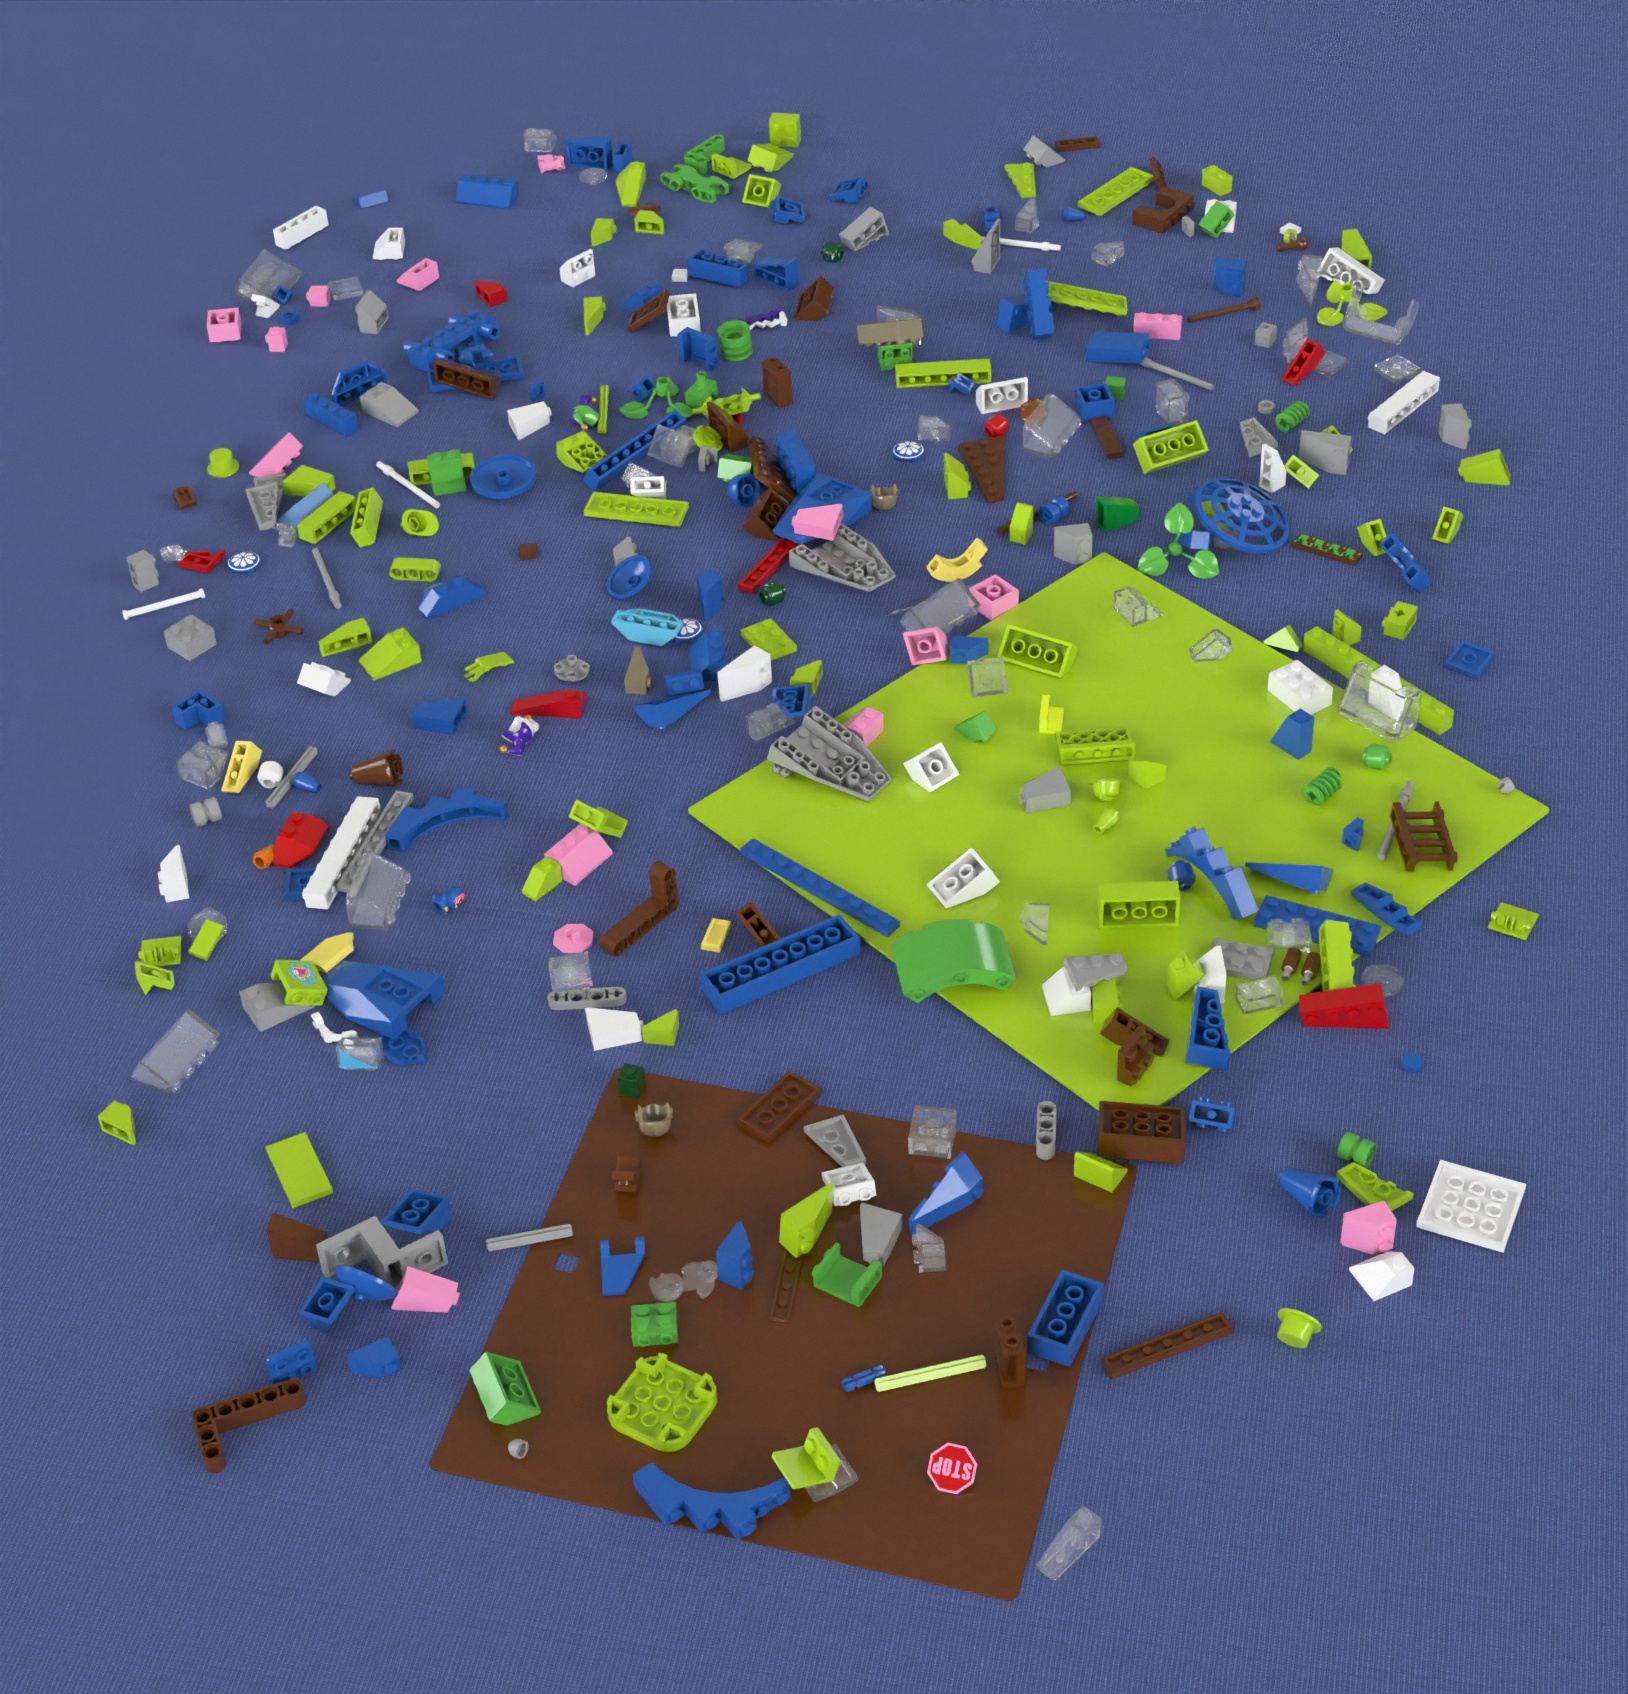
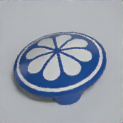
M902 441L892 448L895 460H909L912 463L918 462L925 452L924 446L915 441Z
M239 552L228 559L227 566L231 573L244 572L245 574H252L255 571L254 569L260 564L261 558L255 552Z
M692 618L679 619L683 622V626L677 636L674 637V642L682 643L686 640H696L701 637L703 628L699 621Z

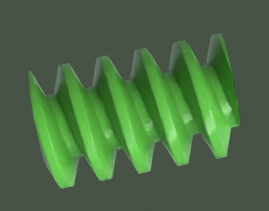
M1302 401L1293 402L1277 415L1275 419L1276 426L1282 432L1288 433L1289 430L1294 429L1305 418L1309 417V407Z
M1334 767L1326 768L1302 789V794L1308 801L1321 805L1328 797H1331L1333 793L1342 787L1340 773Z

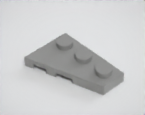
M1255 417L1240 422V430L1249 458L1261 454L1263 444L1274 449L1278 448V442Z
M1121 954L1065 957L1063 961L1076 992L1082 990L1084 986H1094L1103 979L1108 981L1124 975L1128 969Z

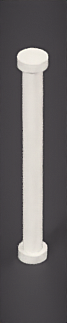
M200 588L199 591L128 611L122 610L124 620H128L129 617L200 597L203 599L205 594L203 588Z

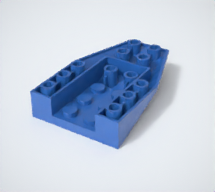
M817 473L787 507L773 529V534L798 544L817 539L816 537L794 533V526H792L793 516H796L798 509L835 504L843 505L841 523L848 527L872 511L873 493Z
M342 960L321 976L328 989L325 997L347 1019L393 1040L407 1029L405 1016L422 1000L434 1004L445 993L443 975Z

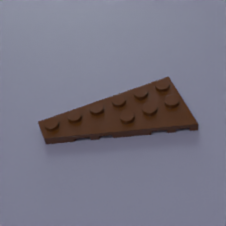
M1005 435L958 444V450L987 503L1004 501Z

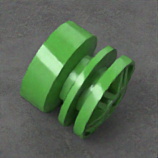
M732 320L719 327L720 352L724 359L741 361L752 354L751 330L746 322Z

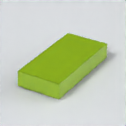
M206 919L188 951L189 955L207 961L225 930L224 925Z

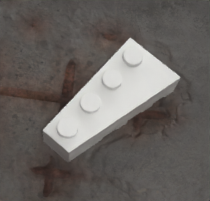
M1338 247L1329 248L1315 275L1330 281L1336 280L1341 285L1351 283L1355 290L1367 294L1378 293L1385 281Z

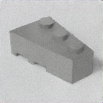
M869 207L839 234L843 245L853 251L869 245V242L873 240H879V237L890 235L883 214L872 207Z

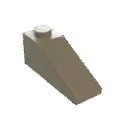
M635 646L624 678L625 691L629 694L647 695L648 689L652 687L653 680L649 675L648 666L639 646Z

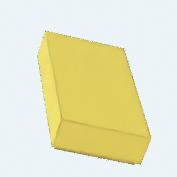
M712 918L701 943V950L720 953L732 927L731 921Z

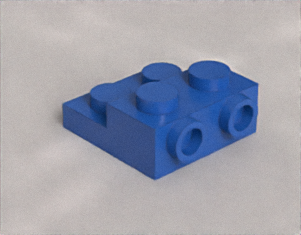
M864 176L840 181L829 197L831 201L844 199L846 203H855L859 201L860 197L864 196V191L868 189V182L865 181Z
M775 196L774 201H771L770 209L772 210L770 216L773 217L774 221L788 224L789 219L794 222H804L803 203Z

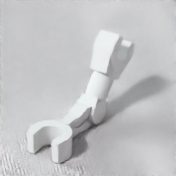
M319 1012L311 1015L314 1020L312 1024L316 1029H319L326 1043L335 1041L349 1048L355 1047V1041L350 1039L358 1038L356 1031H344L342 1034L333 1033L324 1025Z

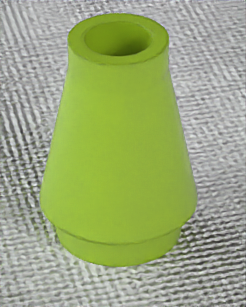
M1113 807L1104 808L1096 824L1093 826L1095 832L1102 834L1105 830L1116 824L1120 817L1118 811Z

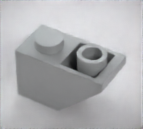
M630 536L626 537L613 549L615 567L623 560L638 555L636 553V545L632 543Z

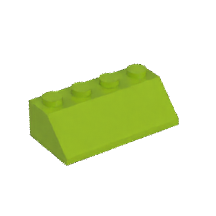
M1008 624L997 659L1063 678L1074 664L1079 647L1069 642Z

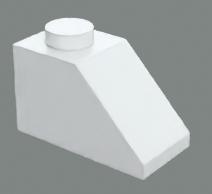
M664 476L631 478V494L638 497L666 499Z

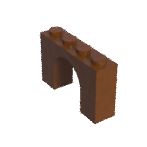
M1163 186L1156 192V205L1167 209L1157 210L1140 205L1133 211L1132 224L1163 234L1194 208V195Z

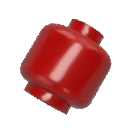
M995 414L985 422L984 430L991 438L1002 436L1009 429V421L1005 416Z

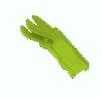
M505 652L478 657L475 659V663L464 669L470 672L463 676L469 678L470 682H474L484 672H488L494 667L514 664V660Z

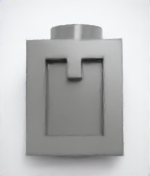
M701 447L698 457L699 471L705 472L710 462H718V449L716 447Z

